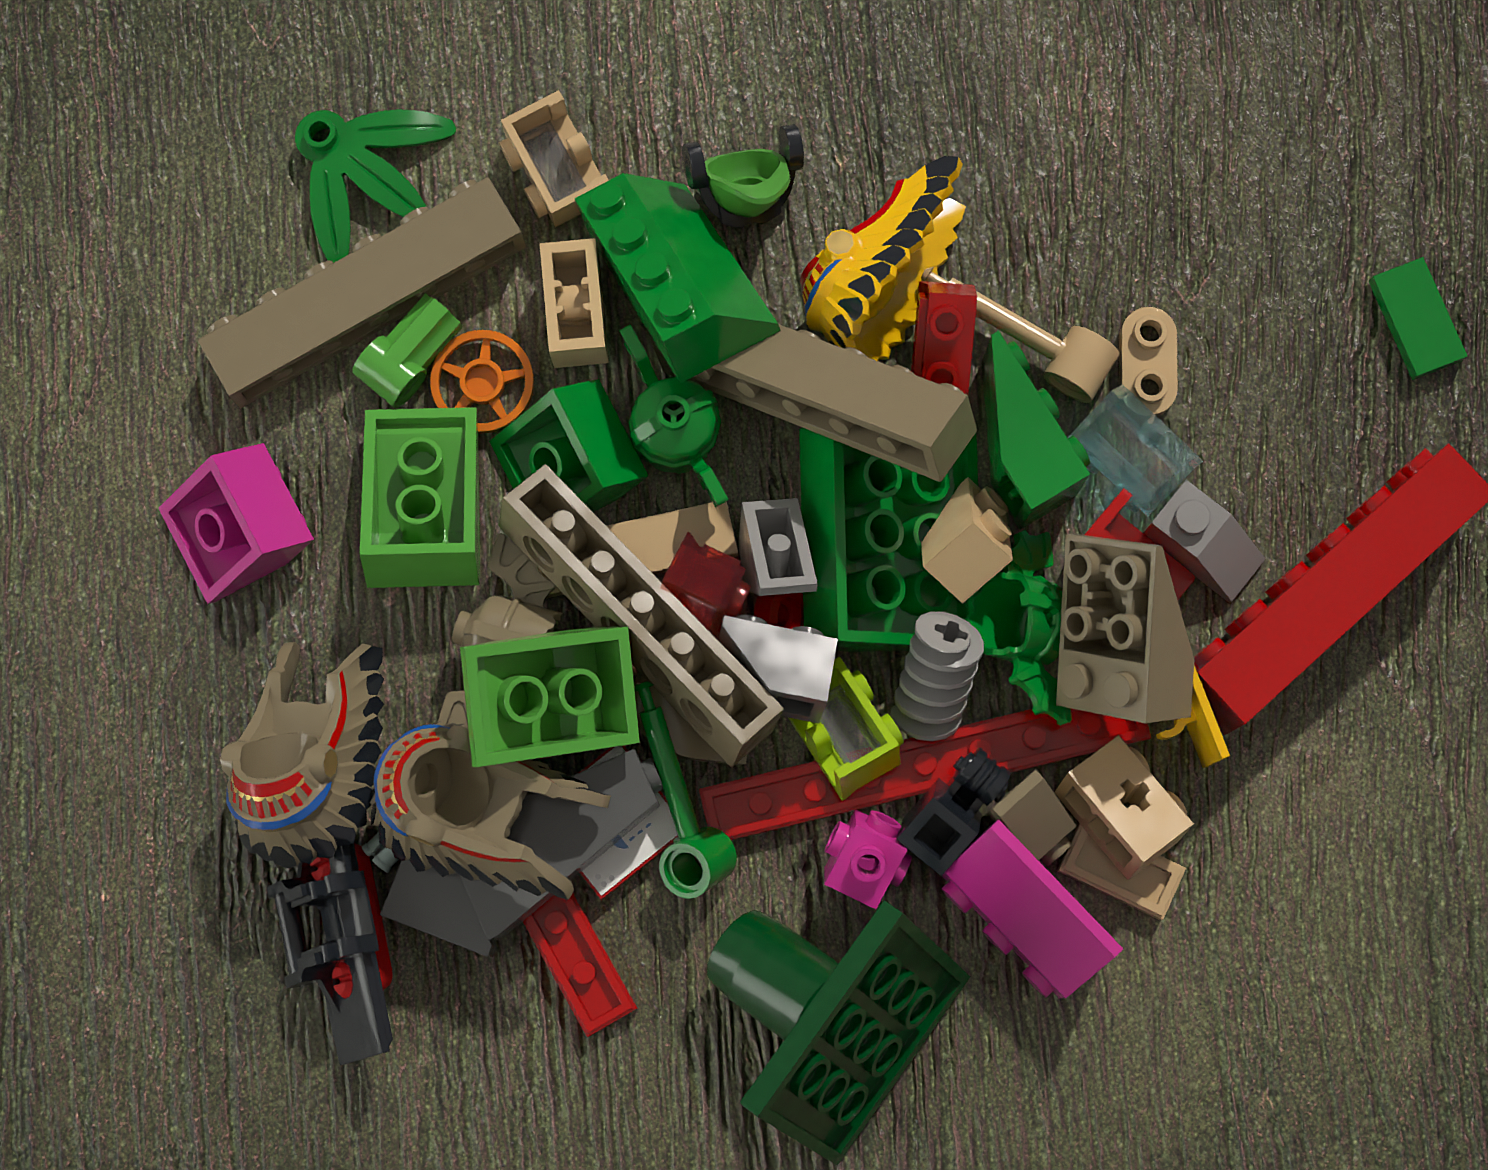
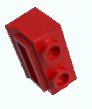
M919 281L911 372L916 376L937 384L948 383L954 385L967 395L969 393L978 297L974 285Z

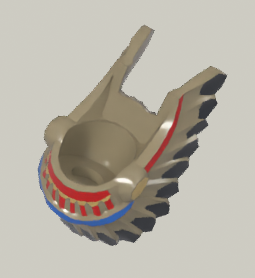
M296 642L284 643L277 653L276 667L268 673L262 697L250 723L238 741L231 742L223 747L220 757L222 770L230 778L227 784L226 804L234 816L239 838L250 853H257L265 861L273 860L275 864L285 868L296 867L300 862L311 864L317 857L332 858L339 846L354 844L357 829L367 825L366 810L372 806L370 800L373 792L371 787L374 785V773L376 770L374 764L381 754L378 740L383 727L377 715L384 706V703L377 695L384 681V678L378 671L382 663L383 648L361 644L336 670L328 673L325 703L320 705L305 701L288 703L293 678L299 663L300 646Z
M439 721L434 724L413 728L385 749L374 773V789L370 800L372 805L370 820L371 825L378 828L379 843L385 848L391 849L394 858L402 861L409 860L417 872L433 868L442 877L457 873L470 881L481 880L492 887L503 881L516 892L519 889H523L540 896L548 891L556 897L568 900L574 891L571 881L536 856L531 848L507 839L510 835V828L519 816L522 802L527 792H535L552 799L561 798L608 808L611 795L590 790L586 782L564 773L550 770L548 764L530 759L483 767H472L468 728L464 724L451 723L444 725Z

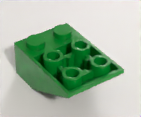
M998 330L991 335L981 362L990 481L996 493L1007 505L1008 512L1016 525L1021 530L1076 497L1090 476L1086 467L1091 463L1080 441L1075 436L1067 438L1057 423L1056 419L1060 417V413L1051 395L1044 388L1037 391L1027 376L1026 372L1030 370V366L1021 348L1014 341L1006 343Z

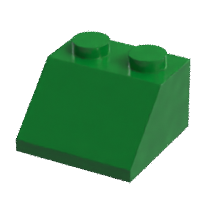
M599 379L553 388L489 441L513 489L546 464L592 512L615 502L648 477Z

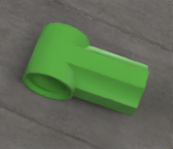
M425 293L387 337L384 335L377 337L364 349L356 360L352 373L392 407L397 409L417 392L427 375L426 369L435 360L437 355L443 351L448 342L463 328L462 324L446 307Z

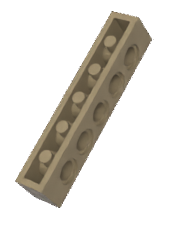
M546 464L503 497L498 524L499 528L595 627H628L632 665L648 682L654 684L653 687L731 768L773 732L784 710L781 704Z

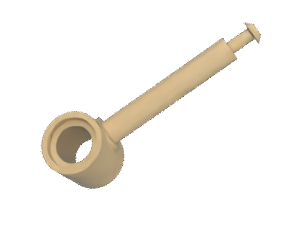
M934 267L925 269L921 276V281L963 284L955 278H952L949 282L932 272ZM977 292L976 317L1049 358L1051 361L1043 376L1058 391L1080 402L1090 403L1119 356V351L1111 342L1101 335L1080 326H1072L1062 341Z

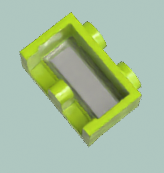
M841 657L834 659L828 701L819 724L789 717L788 719L843 801L858 788L901 764L899 746L904 743V740L891 716L885 714L880 717L870 702L874 700V695L863 674L859 670L851 673Z

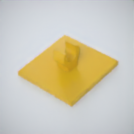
M1194 666L1191 717L1174 719V725L1170 730L1162 731L1156 736L1160 740L1170 739L1187 726L1202 767L1206 768L1229 757L1230 754Z

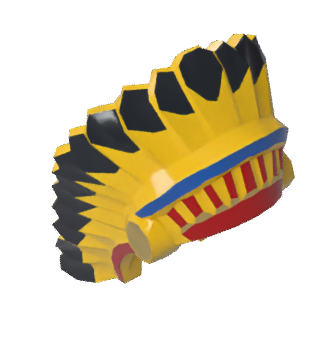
M943 156L924 165L908 179L897 180L889 200L869 219L851 230L840 229L831 231L825 240V248L807 264L801 273L800 285L808 328L823 333L830 344L841 348H855L868 358L876 361L889 359L891 348L905 342L906 328L915 324L918 285L925 269L934 267L932 272L938 275L937 269L948 261L946 248L958 238L953 228L962 221L966 206L952 199H945L954 192L952 183L958 178L963 165L959 157Z

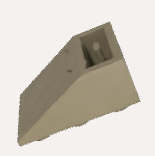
M1066 534L1056 705L1141 723L1191 717L1194 656L1163 547L1160 545L1080 534Z

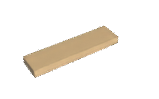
M727 502L716 508L713 503H707L607 525L614 535L654 575L738 556ZM537 567L538 571L543 575V577L549 579V578ZM556 587L546 598L564 594Z

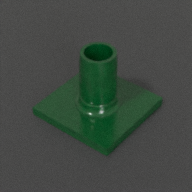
M885 900L840 963L789 927L761 911L752 910L733 921L723 932L714 946L707 964V976L713 985L733 1003L784 1040L742 1098L740 1104L758 1118L837 1166L971 977L904 913Z

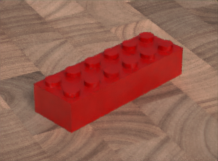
M1449 443L1434 455L1427 448H1424L1412 460L1407 462L1386 481L1393 491H1390L1384 485L1374 495L1365 500L1346 518L1353 526L1351 529L1342 523L1305 555L1312 562L1309 567L1301 560L1265 591L1266 595L1272 600L1266 605L1261 599H1258L1224 629L1231 637L1226 643L1217 637L1194 656V666L1223 735L1236 730L1251 720L1488 503V483Z

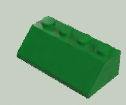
M622 173L574 198L591 239H596L600 255L680 384L781 331L779 324L685 184Z

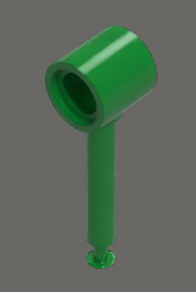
M643 681L637 683L634 687V691L639 692L644 711L639 714L678 835L673 840L674 844L666 848L661 855L659 862L660 875L666 887L673 894L686 899L696 898L731 875L736 866V850L731 839L723 831L708 826L699 828L662 707H655L649 689L654 684ZM694 856L699 860L702 868L696 863Z

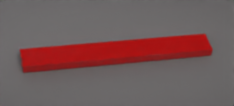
M1071 708L1072 721L1060 726L1052 716L1045 713L1035 715L1032 709L959 726L956 733L942 740L904 739V743L899 746L901 764L858 788L843 801L816 761L700 788L699 793L707 826L723 831L732 841L852 812L855 809L861 810L923 795L938 778L947 784L956 771L953 767L955 762L961 756L965 758L970 752L974 753L978 748H982L988 754L990 760L995 759L999 767L1004 766L1011 773L1093 754L1118 735L1126 745L1150 740L1151 734L1148 723ZM867 748L846 753L845 755L850 763L873 750Z

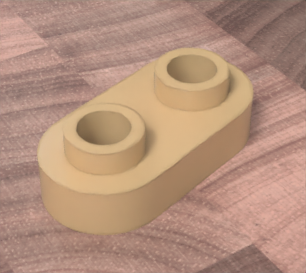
M1143 307L1133 311L1126 318L1119 332V396L1124 408L1133 416L1141 419H1154L1163 415L1173 404L1177 396V329L1172 318L1163 310L1155 307ZM1143 326L1154 327L1159 334V339L1156 341L1145 340L1140 334V328ZM1145 379L1155 381L1159 386V393L1153 396L1145 394L1141 389V381Z

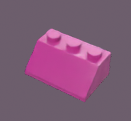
M1000 820L986 828L942 875L948 882L942 888L946 896L963 913L966 914L973 908L988 925L982 930V933L1002 954L1006 956L1013 950L1028 965L1022 972L1023 976L1045 998L1053 992L1058 998L1066 999L1123 950L1115 939Z

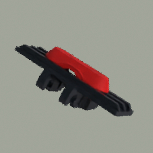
M358 844L342 845L337 847L332 858L317 857L311 864L300 862L298 864L297 878L280 880L266 887L268 898L275 899L289 971V975L284 977L286 989L318 983L326 999L340 1066L390 1052L389 1046L393 1040L383 992L391 984L393 972L382 916L380 915L381 911L370 857L365 854L362 846ZM300 906H312L320 909L327 943L308 950Z

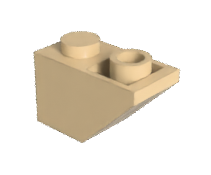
M969 477L958 486L921 542L923 567L962 604L1013 560L1010 543L1012 532L1008 526L1006 515L1008 512L1007 505L993 489L986 486L981 490Z

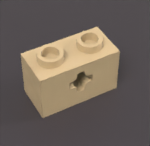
M596 239L540 243L548 348L554 368L609 363L600 257Z
M1119 735L1068 772L1054 792L1127 880H1130L1177 844L1194 824L1187 816V810L1179 797L1171 791H1166L1150 773L1149 765L1144 756L1135 748L1128 747ZM1129 802L1131 806L1126 808L1123 804Z

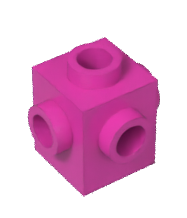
M856 809L847 824L838 821L827 841L824 851L831 855L824 867V885L877 909L889 884L898 887L911 863L912 856L906 853L908 849L897 840L898 833L902 828L900 823L879 811L872 810L867 815Z

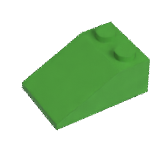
M477 407L365 410L360 559L367 588L480 585Z
M597 626L460 647L472 767H483L640 743L628 627Z

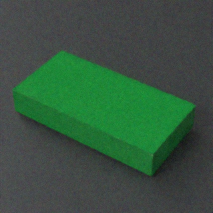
M1424 257L1377 274L1368 281L1412 380L1459 363L1468 357Z

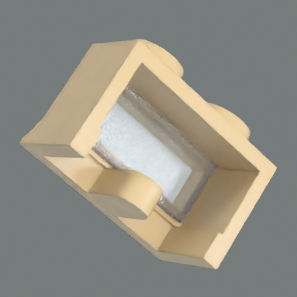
M559 90L501 120L506 139L498 142L512 171L515 172L523 168L532 185L524 188V192L538 218L548 214L555 227L581 214L574 198L609 181L606 174L601 176L585 137L581 132L578 133L567 114L565 101Z

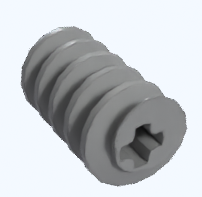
M928 612L920 615L916 620L915 634L910 640V651L904 660L905 669L899 677L900 686L894 694L895 705L891 707V718L905 734L918 740L936 741L953 735L961 725L962 713L967 706V697L972 690L973 679L978 671V662L984 652V641L979 631L968 621L946 612Z

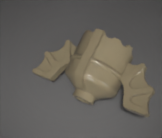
M503 533L498 534L488 567L512 588L514 599L496 594L486 599L473 613L461 611L452 634V643L469 646L553 632L556 620L560 621L563 613L544 608L546 597L556 589V585L551 580L543 577L538 571L537 566L517 545H514ZM451 691L446 694L438 722L441 721L444 725L451 723L464 724L468 728L465 691Z

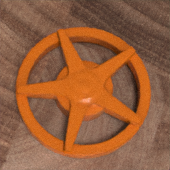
M474 330L455 337L437 355L432 366L430 387L438 408H448L440 390V376L443 370L459 379L460 387L464 393L454 408H469L474 403L480 405L490 404L500 417L499 420L493 422L478 423V433H491L506 428L525 412L533 396L534 373L528 356L513 339L496 331ZM483 340L479 358L470 361L464 368L445 363L449 356L461 346L473 341ZM491 341L500 343L512 350L521 361L524 369L501 371L500 367L491 360ZM525 378L522 397L517 406L507 415L499 399L504 391L505 384Z

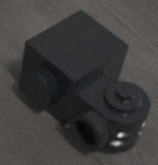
M978 748L974 753L970 752L965 758L961 756L953 765L956 771L949 782L946 784L938 778L907 813L901 823L902 828L898 833L897 840L941 876L979 834L982 813L979 811L983 804L988 806L993 800L999 803L1006 794L1005 790L1009 784L1007 781L1010 778L1011 772L1004 766L999 767L995 759L990 760L988 754L982 748Z

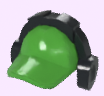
M795 124L780 126L779 153L768 149H750L717 155L705 161L702 148L698 142L683 144L682 147L683 167L689 187L692 190L697 189L707 208L717 216L722 224L731 227L745 228L744 225L764 224L782 213L781 207L790 195L795 173L804 166L802 138Z

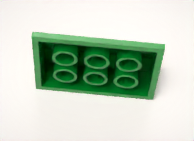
M803 427L800 428L801 515L817 579V591L803 592L804 627H811L821 631L824 636L837 638L836 651H910V640L915 634V623L920 615L928 612H946L957 615L962 619L968 617L970 608L968 605L969 598L962 604L923 567L921 542L958 486L967 477L978 486L976 433L943 480L939 482Z

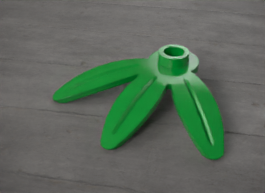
M396 109L369 113L345 122L341 116L332 111L319 110L308 114L300 121L295 132V143L302 156L313 162L310 173V211L318 242L328 261L330 260L335 263L349 255L351 217L348 194L343 179L344 175H347L371 199L401 217L406 216L417 208L427 207L413 185L395 167L366 148H403L446 140L456 132V126L452 120L424 111ZM322 129L330 130L328 138L324 141H313V136Z

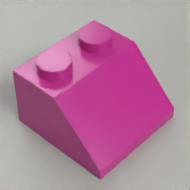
M264 443L211 455L158 508L207 604L217 602L285 566L314 540L307 527L305 518L296 506L278 467L274 464Z

